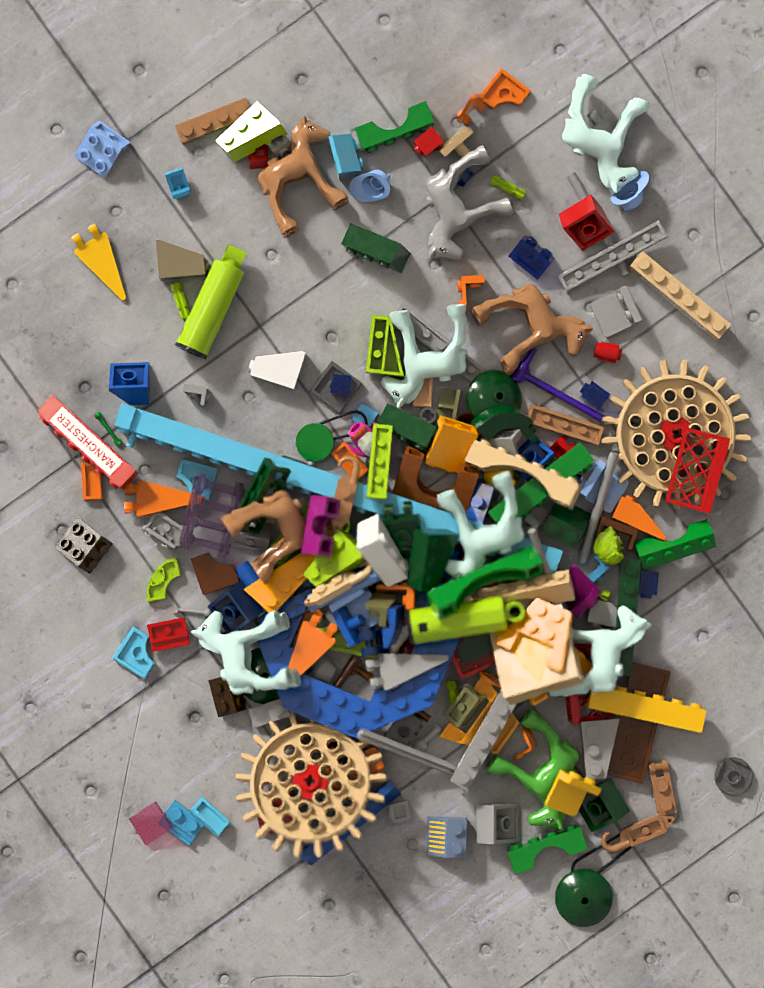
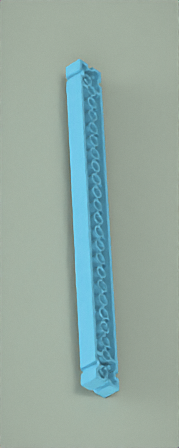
M123 403L120 406L114 424L118 427V431L129 435L126 444L128 447H134L137 437L148 442L151 438L155 440L154 443L166 448L168 444L172 445L175 451L184 454L186 451L192 452L191 455L202 460L204 457L210 458L209 462L220 466L222 463L228 464L227 468L240 472V469L246 470V474L255 477L263 459L270 458L276 466L290 469L291 473L284 485L285 488L294 490L297 487L301 489V493L309 496L315 493L320 496L334 498L338 480L341 478V476ZM277 473L274 481L281 478L282 473ZM357 483L352 506L356 507L357 512L366 515L367 512L375 514L374 516L379 515L380 519H386L384 515L385 504H393L394 515L404 513V501L412 500L388 492L386 501L366 499L367 485ZM412 501L413 514L420 515L422 529H448L460 534L453 514ZM468 519L473 528L484 525ZM460 536L458 538L456 545H458L459 542H461ZM523 538L520 543L511 546L512 550L507 553L501 554L500 550L486 555L495 557L497 554L504 557L517 552L521 548L533 546L531 540ZM541 544L552 573H555L563 551Z

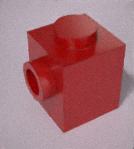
M431 127L414 140L415 147L413 149L420 157L423 155L426 159L444 144V141Z

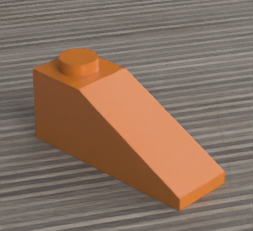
M629 495L621 496L611 518L637 528L639 531L656 539L665 541L667 537L641 505L636 503L637 499Z

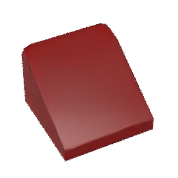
M266 144L256 148V151L249 155L250 169H262L269 166L267 164L268 148Z

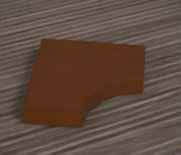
M209 552L191 558L203 595L239 583L233 564H219L212 559Z

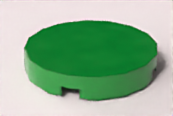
M321 423L305 425L296 436L298 452L309 461L325 459L331 453L334 446L332 432Z

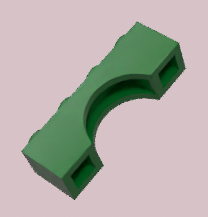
M424 101L408 107V116L405 122L396 129H382L371 121L355 127V133L362 152L372 153L378 150V147L381 145L390 146L402 137L403 140L413 137V133L421 131V133L426 132L434 126V120L427 102Z
M705 519L689 524L687 532L679 539L659 541L649 537L634 542L637 558L641 560V567L644 571L715 548L716 542L709 522Z
M571 824L564 827V831L557 833V830L546 833L547 837L539 839L537 836L529 839L527 844L521 845V843H516L509 846L510 849L507 850V854L514 873L518 874L532 869L536 855L539 851L549 846L560 847L569 855L587 850L588 847L581 827Z

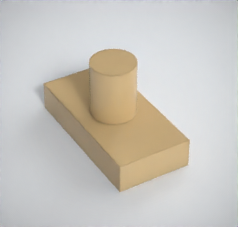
M465 126L436 151L440 156L445 157L454 149L462 159L470 152L463 141L474 132L469 126Z

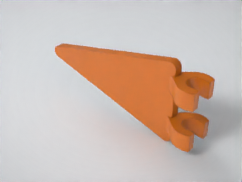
M473 94L464 109L456 114L458 117L457 122L461 123L463 121L467 126L472 121L469 114L475 108L479 112L486 108L482 102L486 96L484 94Z
M138 480L137 485L129 484L125 488V495L137 494L136 503L124 502V510L126 514L136 513L137 517H143L203 503L206 498L202 495Z
M317 613L313 614L310 622H303L288 666L290 669H297L300 676L336 643L333 636L339 627L330 623L326 632L321 631L317 626L323 617Z

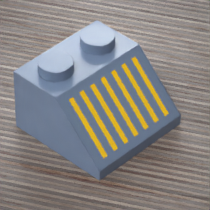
M427 816V855L444 858H466V817Z

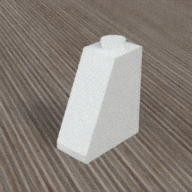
M299 351L257 356L255 361L251 360L248 371L251 372V377L295 390L306 352Z

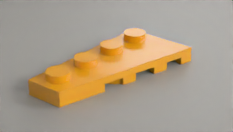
M300 553L273 570L271 579L265 585L259 579L246 587L244 591L268 613L278 611L307 580L303 574L316 557Z

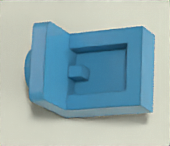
M183 167L164 173L173 199H184L191 193Z
M594 554L592 557L598 562L599 566L587 577L592 582L598 583L605 577L603 573L609 567Z

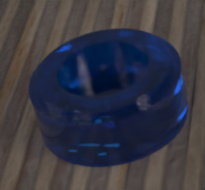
M467 168L457 181V184L464 187L472 177L473 171Z

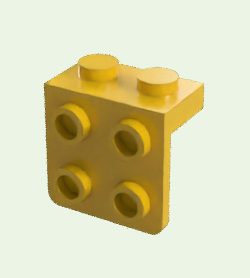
M560 770L545 801V805L570 816H576L586 793L589 792L598 796L601 788L595 785L596 781L588 777L583 779L581 775L573 771L567 773Z

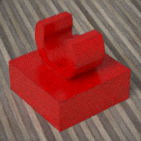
M567 436L559 437L549 448L558 459L575 446L574 443L569 445L565 441L568 438Z

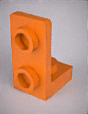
M484 275L461 276V281H457L458 293H462V300H458V304H466L467 309L466 286H469L470 289L481 288V285L485 283Z
M381 582V585H376L378 592L407 593L403 595V607H406V610L416 609L417 590L408 587L407 583L391 585L389 587L384 582Z

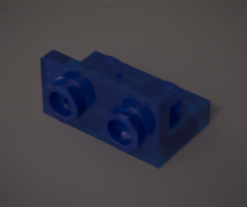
M527 235L519 241L508 256L537 280L555 259L551 251L540 247L533 237H528Z

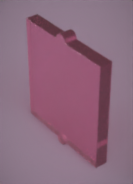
M156 801L129 818L136 830L135 833L139 834L145 846L173 828L166 818V813H163Z

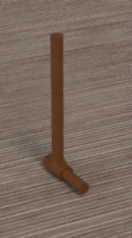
M352 654L333 686L340 689L348 676L355 675L356 673L368 682H370L369 679L376 677L361 668V660ZM423 710L414 713L425 722H428L431 717Z

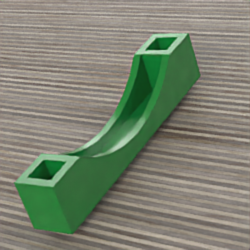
M532 545L521 548L511 555L486 564L478 570L468 572L466 575L453 579L445 585L433 588L427 592L428 603L438 620L444 619L457 613L463 601L471 593L484 585L501 580L527 581L542 574L543 561Z

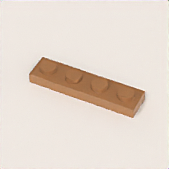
M243 98L177 124L175 127L182 144L233 125L250 107L247 99Z
M534 404L530 405L528 416L534 421L531 425L593 445H599L604 430L603 426Z

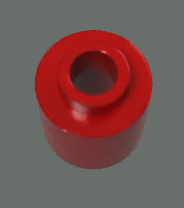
M603 341L601 343L596 342L593 357L610 363H616V360L620 361L622 349H619V345Z

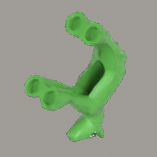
M529 708L521 718L520 723L527 728L538 729L545 735L549 742L551 758L540 766L535 774L523 771L512 762L502 759L498 755L492 757L485 769L493 775L508 774L513 776L531 794L542 801L544 804L543 808L529 816L528 821L530 825L558 827L562 830L566 814L549 808L545 805V801L560 770L567 773L571 771L576 773L574 767L579 760V752L569 744L567 739L560 742V735L548 725L545 719Z

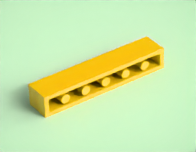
M616 686L610 692L600 691L594 694L590 689L586 706L588 708L702 733L707 710L702 709L700 704L691 703L690 706L683 705L682 700L673 698L671 702L664 701V696L653 694V698L646 697V692L634 690V694L626 692L627 688Z

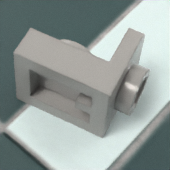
M280 135L271 140L272 143L267 145L278 160L291 154V143L285 136Z
M184 384L183 392H186L188 397L198 398L199 395H202L200 406L205 407L206 403L209 404L211 392H208L207 387Z

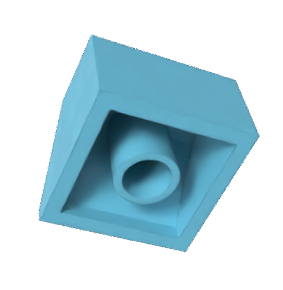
M351 134L329 136V144L338 178L343 179L361 174V168L364 167L361 157H357L356 150L359 149L356 138L352 139Z

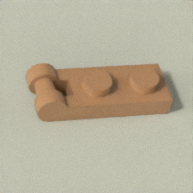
M667 759L661 760V763H648L657 814L668 815L677 813ZM662 770L663 775L656 777V771Z

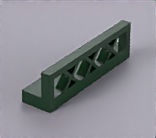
M264 458L238 509L244 508L253 502L264 503L263 500L266 497L267 491L273 488L274 492L269 496L282 491L291 473L290 469L278 467L270 458ZM282 473L281 478L274 481L276 474ZM260 517L249 521L244 525L241 532L259 534L267 518ZM258 519L255 527H249L252 522Z

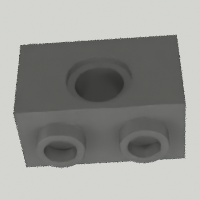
M415 715L397 720L392 723L383 737L410 747L412 744L410 739L413 735L417 736L423 728L421 725L423 721ZM401 726H406L409 729V734L405 737L398 734V729Z

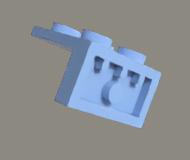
M99 120L90 126L74 156L102 177H106L117 157L129 146L130 141Z

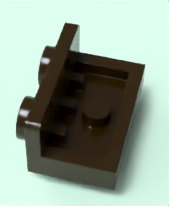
M222 677L208 680L218 717L247 709L243 693L239 695L234 694L230 690L228 682L224 681Z

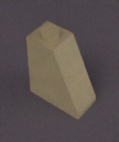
M156 240L160 280L206 277V272L209 271V262L205 260L204 255L162 240Z

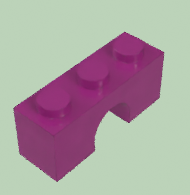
M310 496L301 553L314 557H332L334 538L326 536L325 526L329 520L338 519L341 500L328 496Z

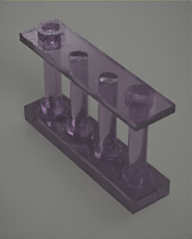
M196 472L177 547L189 549L190 546L197 545L219 551L218 557L226 558V555H229L231 550V544H229L231 533L224 524L200 519L197 514L199 508L201 509L202 507L228 513V515L237 510L239 501L245 493L244 484L236 482L235 487L208 481L207 474ZM211 489L231 494L230 506L204 500L202 497L203 490ZM200 526L223 532L221 543L195 537L193 535L194 527Z

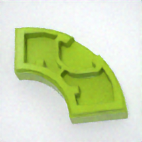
M177 557L167 560L153 573L147 587V603L167 599L166 592L169 584L175 578L181 576Z

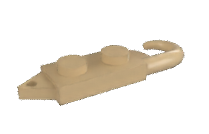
M366 561L359 564V567L366 566V569L357 575L352 572L336 575L330 581L312 590L313 593L306 599L304 604L306 606L323 605L367 578L373 568Z

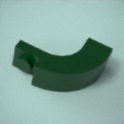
M500 405L491 407L481 412L471 421L473 426L488 441L505 428L521 429L523 434L533 444L539 440L534 434L537 430L531 425L534 421L525 412L513 406Z

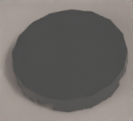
M725 758L715 768V784L719 790L727 795H740L746 792L752 784L753 774L748 763L740 758Z

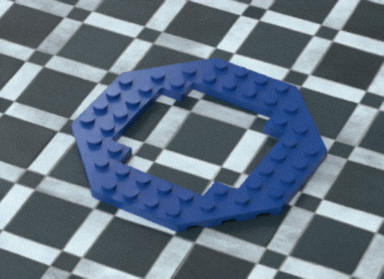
M358 532L351 534L356 540L358 539ZM366 566L358 567L357 569H353V571H361L365 569ZM408 578L405 579V580H403V581H400V582H398V583H396V584H394V585H400L401 583H407ZM307 579L297 591L307 586L315 588L316 586ZM313 589L304 590L286 601L278 610V613L285 612L288 618H291L306 611L308 606L304 602L307 596L313 593ZM417 590L416 609L430 607L427 592ZM268 613L259 619V626L263 624ZM304 615L289 621L290 627L288 630L257 641L271 677H275L281 669L289 666L294 651L290 647ZM460 638L415 644L411 654L447 655L449 660L397 686L396 691L392 689L385 691L383 687L375 690L371 701H367L305 674L300 676L301 684L299 687H289L286 690L277 689V692L285 709L357 738V733L360 729L371 732L432 707Z

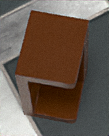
M600 517L594 540H596L601 532H604L611 526L623 542L620 546L624 547V550L631 551L638 529Z

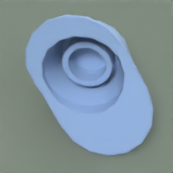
M372 170L369 173L359 175L351 180L349 184L350 193L356 200L364 203L384 199L390 194L391 176L381 170Z
M639 171L638 177L622 187L618 193L612 195L611 202L615 205H620L626 212L639 206L643 201V190L649 182V174L645 171Z

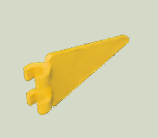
M93 224L88 227L94 237L92 240L84 244L79 234L71 237L77 246L74 253L124 301L126 295L107 233L101 234L96 225Z

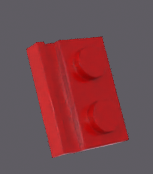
M185 617L147 625L152 652L190 645Z

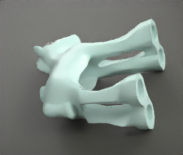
M582 74L581 77L577 78L576 86L572 92V102L568 112L571 119H565L566 124L562 139L565 144L574 148L573 153L576 155L584 156L586 153L598 159V171L601 182L614 195L622 187L639 176L638 169L635 167L617 166V160L624 147L625 137L634 118L647 112L651 104L641 98L634 97L633 100H629L612 133L591 129L583 114V103L586 95L596 88L599 80L590 75Z
M455 304L446 307L448 315L454 322L455 334L453 341L443 353L433 351L420 352L418 350L409 310L394 311L389 314L391 322L401 330L403 335L406 374L403 380L385 376L382 378L381 384L392 396L394 402L397 403V408L402 407L406 403L409 404L416 399L426 378L439 377L440 381L451 380V376L462 374L466 370L465 359L468 351L461 349L462 345L466 342V304Z
M510 471L492 477L495 487L503 493L506 502L505 512L497 525H482L473 528L468 521L463 505L458 499L455 490L445 491L437 495L439 505L451 512L455 517L459 527L461 544L465 551V559L463 561L449 560L445 569L455 579L466 575L468 572L482 568L485 563L486 554L500 550L501 554L507 553L512 550L511 546L523 540L522 518H515L518 507Z
M626 606L619 607L617 612L622 625L619 630L581 631L572 629L573 643L592 645L593 668L583 677L584 683L558 691H549L550 696L587 694L590 689L593 694L600 691H612L616 686L618 676L623 675V665L620 664L621 650L632 646V644L642 639L645 630L649 629L651 624Z
M276 610L268 613L263 624L251 630L221 634L223 615L221 612L214 611L198 627V630L191 631L194 636L198 637L202 647L222 655L224 669L221 670V677L224 681L228 682L230 690L236 695L242 693L252 694L254 688L265 691L287 689L289 687L294 688L299 687L301 684L300 674L295 668H283L275 677L268 679L258 676L251 670V644L288 630L290 623L285 612L279 614Z

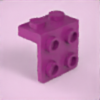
M572 565L567 570H569L573 582L575 600L566 601L565 603L569 606L567 611L573 615L572 619L574 617L577 619L585 612V609H591L597 604L598 601L596 599L601 590L577 565Z

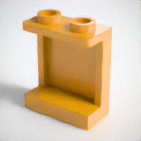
M440 416L437 421L439 429L423 458L425 463L432 468L439 467L449 473H459L461 464L466 463L465 459L474 440L478 437V432L473 425Z

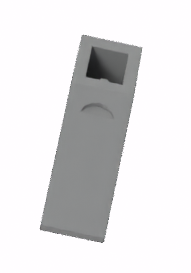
M597 600V604L593 608L588 609L586 621L590 622V626L601 628V625L609 626L608 630L615 631L617 607L610 602Z

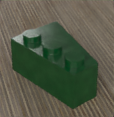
M351 223L341 243L346 248L345 251L354 256L359 254L369 262L375 261L379 263L378 265L386 269L390 268L401 274L411 254L401 243Z
M388 403L377 424L393 426L392 433L398 435L397 438L405 443L410 441L414 443V447L422 451L425 449L429 450L439 429L437 426Z
M415 529L407 586L420 592H429L433 588L438 587L460 534L448 529Z

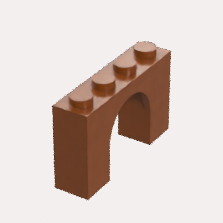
M407 446L392 494L421 504L430 505L439 510H446L437 501V495L445 491H432L424 486L420 480L419 470L425 451ZM461 464L455 484L446 491L455 490L466 513L480 470L466 464Z

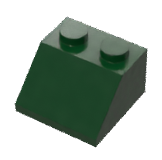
M554 503L540 531L576 549L588 525L591 513L575 505L571 510Z
M611 778L596 784V786L601 788L598 796L587 792L579 808V812L591 832L617 822L630 812Z

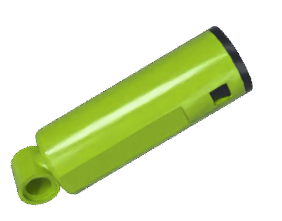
M228 244L222 259H215L192 310L184 323L180 336L175 343L176 347L199 358L207 359L211 346L216 339L219 328L244 275V272L239 268L245 258V251Z
M502 596L464 601L457 613L438 620L431 607L406 610L411 645L505 631L508 628L507 621L518 622L525 615V608L521 602L513 600L508 604H504ZM512 607H518L521 612L519 615L513 616L509 610Z

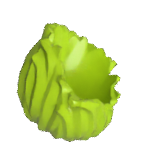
M609 526L598 535L593 550L604 564L615 565L624 558L623 553L620 551L624 549V547L620 546L623 542L612 527Z

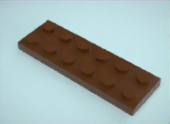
M633 662L632 676H629L626 692L634 694V690L646 692V697L653 698V694L665 697L671 671ZM619 715V724L607 775L643 784L658 723Z

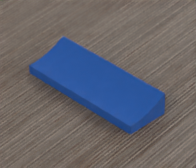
M390 779L373 792L374 794L384 796V803L369 800L365 811L375 816L401 795ZM360 817L353 826L358 829L367 820ZM349 830L339 836L340 841L342 842L352 833ZM333 839L321 843L322 857L335 847ZM315 844L304 846L300 856L302 860L311 866L319 860L315 854Z

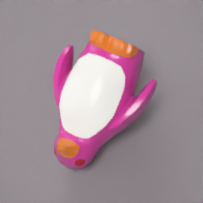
M363 422L354 423L350 428L349 436L357 449L348 445V448L358 456L370 458L373 429Z

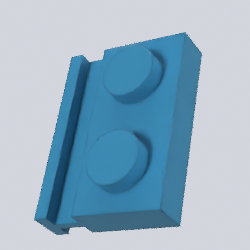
M174 800L158 823L187 845H190L204 825L189 812L190 810Z

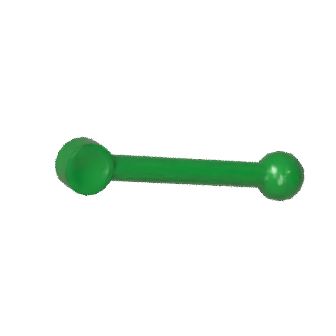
M100 412L95 413V418L100 420L114 439V444L117 446L121 445V439L115 436L102 418V414Z

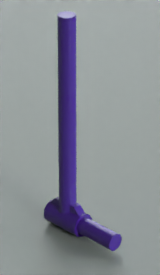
M533 348L527 352L523 361L519 363L511 378L519 384L526 380L601 422L604 417L603 414L529 374V364L537 349Z

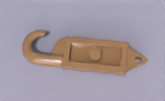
M345 456L338 463V467H341L344 462H351L353 470L351 476H342L337 483L334 498L341 501L338 519H331L335 533L346 523H349L360 474V463L352 456Z
M658 813L626 826L620 832L621 842L615 845L607 844L606 838L611 834L610 831H607L601 838V845L606 851L612 853L630 846L633 847L666 833L675 818Z

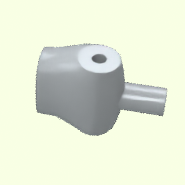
M322 655L310 667L308 675L328 684L337 666L330 659Z

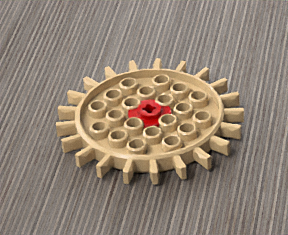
M666 360L660 361L661 377L652 380L644 366L639 370L645 384L636 388L631 381L627 379L622 381L624 387L631 393L626 402L618 397H610L609 401L613 405L619 406L621 411L618 419L610 416L602 418V422L616 425V437H605L601 439V444H617L619 452L617 462L622 460L627 468V471L619 476L617 482L619 484L623 483L631 475L637 479L640 484L634 491L633 496L635 498H638L647 486L656 491L653 498V506H659L662 494L667 493L677 459L674 452L676 448H680L685 427L697 426L699 431L730 438L721 474L732 482L737 479L732 472L726 469V466L730 459H734L737 462H746L747 460L745 456L734 453L733 450L735 441L746 442L751 440V436L745 434L737 435L735 431V423L743 422L749 416L748 414H740L733 417L729 405L741 398L739 394L732 395L727 400H724L718 393L727 381L725 377L718 380L714 387L704 382L708 374V366H703L698 377L694 378L687 376L688 360H682L680 374L669 375L668 364ZM685 388H690L693 392V396L690 399L686 398L683 394ZM667 391H670L674 394V399L672 402H669L665 399V393ZM648 394H651L655 397V403L653 405H649L646 402V396ZM707 404L714 406L715 411L713 414L706 412ZM689 407H693L696 410V415L693 418L687 415ZM670 410H674L677 413L675 421L668 418ZM651 413L658 415L659 420L656 424L651 423L649 420ZM633 416L638 417L640 420L638 427H633L630 423ZM712 422L718 426L716 433H712L709 430V425ZM678 430L679 437L673 438L674 434L672 431ZM655 432H659L662 436V440L659 443L654 442L652 438ZM688 432L686 441L689 446L700 441L697 436H693ZM636 435L643 438L641 446H637L634 443ZM709 438L703 443L708 451L713 450L712 444L715 441L718 442V440ZM685 443V445H684V449H683V450H685V449L688 448L687 445H686V443ZM701 443L698 445L702 447L703 452L701 455L695 454L696 458H699L700 456L707 453ZM690 450L684 452V456L681 458L684 465L695 460ZM658 451H662L665 454V459L662 462L656 459ZM715 451L712 452V453H710V455L712 456V458H713V456H714ZM639 454H643L646 457L644 465H640L637 462ZM708 455L698 460L699 463L705 465L706 469L711 467L712 461ZM697 462L686 467L691 477L698 474ZM661 470L668 472L669 476L666 481L661 480L659 477ZM708 470V471L705 472L706 475H707V477H708V475H709V471H710V470ZM678 472L676 474L680 484L689 479L688 474L684 478L680 477ZM703 474L693 479L698 489L706 485L707 480ZM691 480L681 485L685 493L696 491ZM676 481L674 482L673 488L678 485ZM679 487L671 492L674 496L673 500L678 501L681 499L682 491ZM718 487L715 494L716 497L721 495V491ZM697 492L692 497L695 505L699 506L702 499ZM673 504L674 509L681 508L680 505Z
M290 711L289 720L292 727L280 731L275 722L269 721L270 728L275 733V736L268 742H265L260 736L254 734L252 738L257 745L262 747L257 757L246 753L241 754V758L245 762L254 765L250 775L236 774L235 778L237 781L250 782L251 788L250 793L237 795L236 800L238 803L253 800L256 809L244 815L243 819L248 823L257 817L262 818L265 825L255 835L259 840L264 838L270 830L279 835L273 846L274 851L279 852L284 841L288 839L296 842L294 848L295 858L300 859L303 843L315 844V854L320 859L323 855L322 842L333 839L336 849L341 853L344 849L339 839L340 835L349 830L356 839H362L360 831L353 826L360 817L372 823L377 821L372 813L365 811L369 800L384 803V796L371 793V783L387 781L386 774L371 775L369 765L383 760L381 753L365 757L362 749L369 745V743L362 740L356 743L349 735L319 724L311 719L309 723L298 725L296 715ZM304 737H311L309 744L304 745L301 743ZM330 742H337L338 746L336 749H328ZM289 747L295 748V752L292 755H286L285 751ZM315 752L322 753L319 760L312 759V755ZM347 757L348 762L346 765H339V759ZM272 758L279 759L278 764L275 766H270L269 761ZM298 763L305 764V768L302 771L295 769ZM325 768L332 769V773L329 776L322 775V771ZM283 773L289 774V778L285 782L279 781V777ZM351 773L359 774L356 781L349 780ZM311 780H313V781L315 782V783H311L310 786H308V784H307V782L310 783ZM266 784H271L273 786L272 790L267 793L263 792V787ZM335 784H342V789L339 792L332 790ZM298 789L299 794L297 797L292 798L289 796L291 790ZM319 794L326 795V799L322 803L316 802V797ZM346 799L353 801L352 806L349 808L343 807V802ZM276 800L283 801L280 808L273 807V803ZM308 805L310 807L309 811L304 814L300 813V807ZM329 810L336 811V816L332 819L326 817ZM290 815L293 817V821L290 824L283 823V819L286 816ZM319 821L320 826L317 829H311V822Z

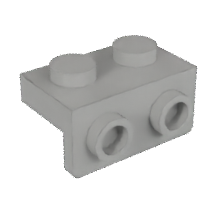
M161 512L152 514L147 524L143 527L146 530L145 535L153 540L155 538L162 541L161 545L168 550H171V548L177 549L188 532L186 528Z

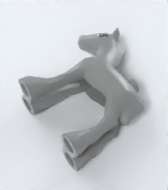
M483 145L477 147L474 151L468 152L462 159L450 165L448 173L441 169L436 175L429 177L426 181V187L430 195L426 198L431 208L435 206L440 217V221L435 225L428 238L430 258L442 257L460 260L464 255L463 250L451 240V237L456 232L468 228L480 218L491 214L510 217L515 214L507 197L487 203L476 209L466 210L463 202L453 191L458 176L464 169L473 164L486 165L490 163Z

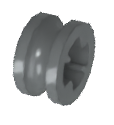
M425 407L421 410L419 416L420 419L432 424L436 420L437 413L432 407ZM426 410H430V413L434 415L433 418H430L431 421H426V418L423 417V413H426Z

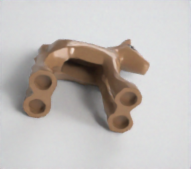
M304 115L300 123L292 131L291 154L280 160L277 157L267 162L269 166L258 175V182L262 186L263 195H270L269 205L284 239L299 231L295 220L286 216L282 209L281 197L285 185L309 177L333 210H338L349 203V197L343 190L331 187L321 173L318 161L311 151L310 145L312 143L327 142L331 133L312 123L311 120H307Z
M526 284L522 288L512 289L513 296L504 294L496 299L487 300L483 304L473 307L470 311L479 327L487 321L492 312L501 308L509 307L525 313L528 327L533 334L501 358L500 364L508 376L517 369L522 355L533 348L549 343L559 336L566 337L568 353L571 356H577L586 338L590 335L589 332L593 330V327L586 325L579 318L554 316L548 305L551 303L549 296L546 293L542 294L537 289V286L533 284Z
M278 491L272 496L265 497L264 503L253 502L244 508L234 510L229 515L221 517L222 522L234 539L240 535L244 525L253 519L260 517L276 519L278 529L283 535L277 544L263 552L250 563L264 585L271 579L275 564L284 556L303 546L307 520L304 519L299 511L302 506L296 498L292 500L285 491ZM329 520L325 526V534L332 538L335 535L332 521Z

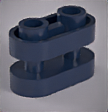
M382 626L361 629L362 633H358L359 641H365L366 648L361 649L362 657L391 652L390 647L384 648Z

